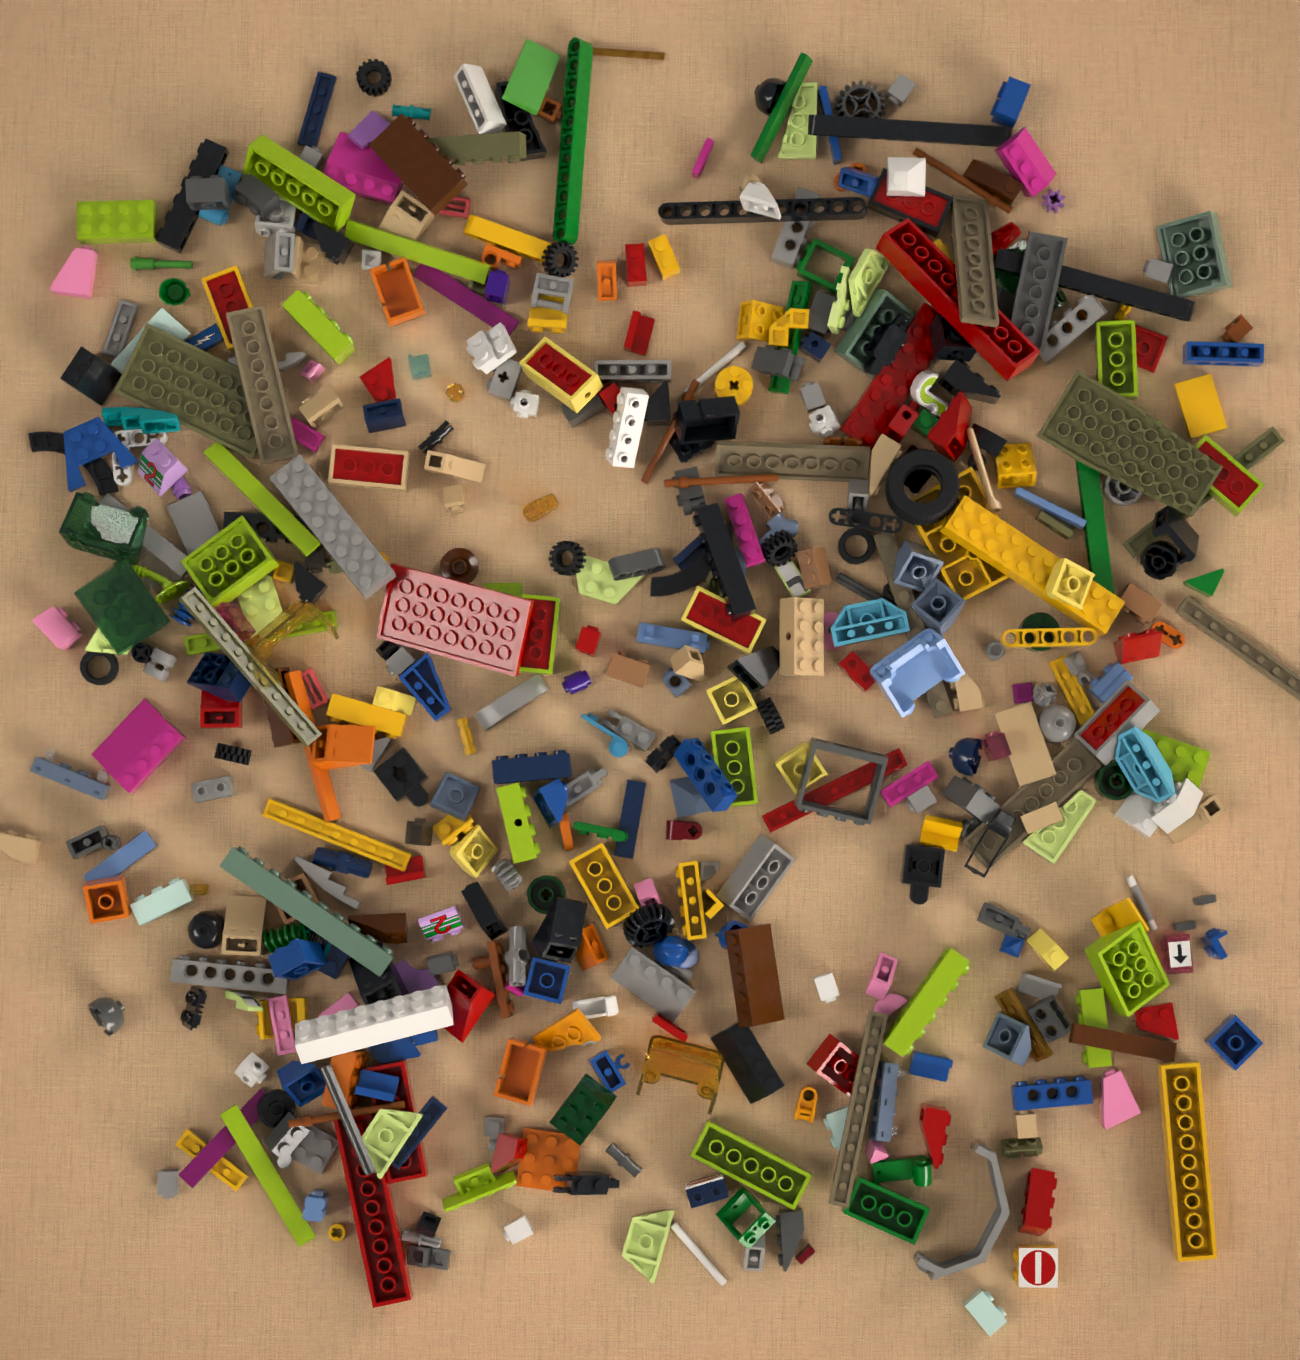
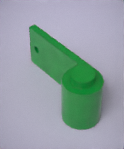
M924 1155L881 1160L872 1164L873 1181L876 1183L912 1179L913 1183L919 1187H926L932 1183L931 1160Z

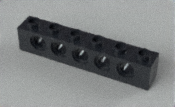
M224 512L223 529L243 515L261 539H266V542L277 543L278 540H285V543L293 544L284 534L278 533V528L264 514ZM293 515L313 535L301 518ZM266 523L268 526L267 531L260 533L259 526Z

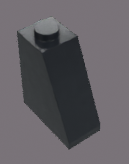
M772 645L735 660L727 668L755 694L767 685L779 669L780 652Z
M478 881L467 885L461 891L480 927L491 940L508 931Z

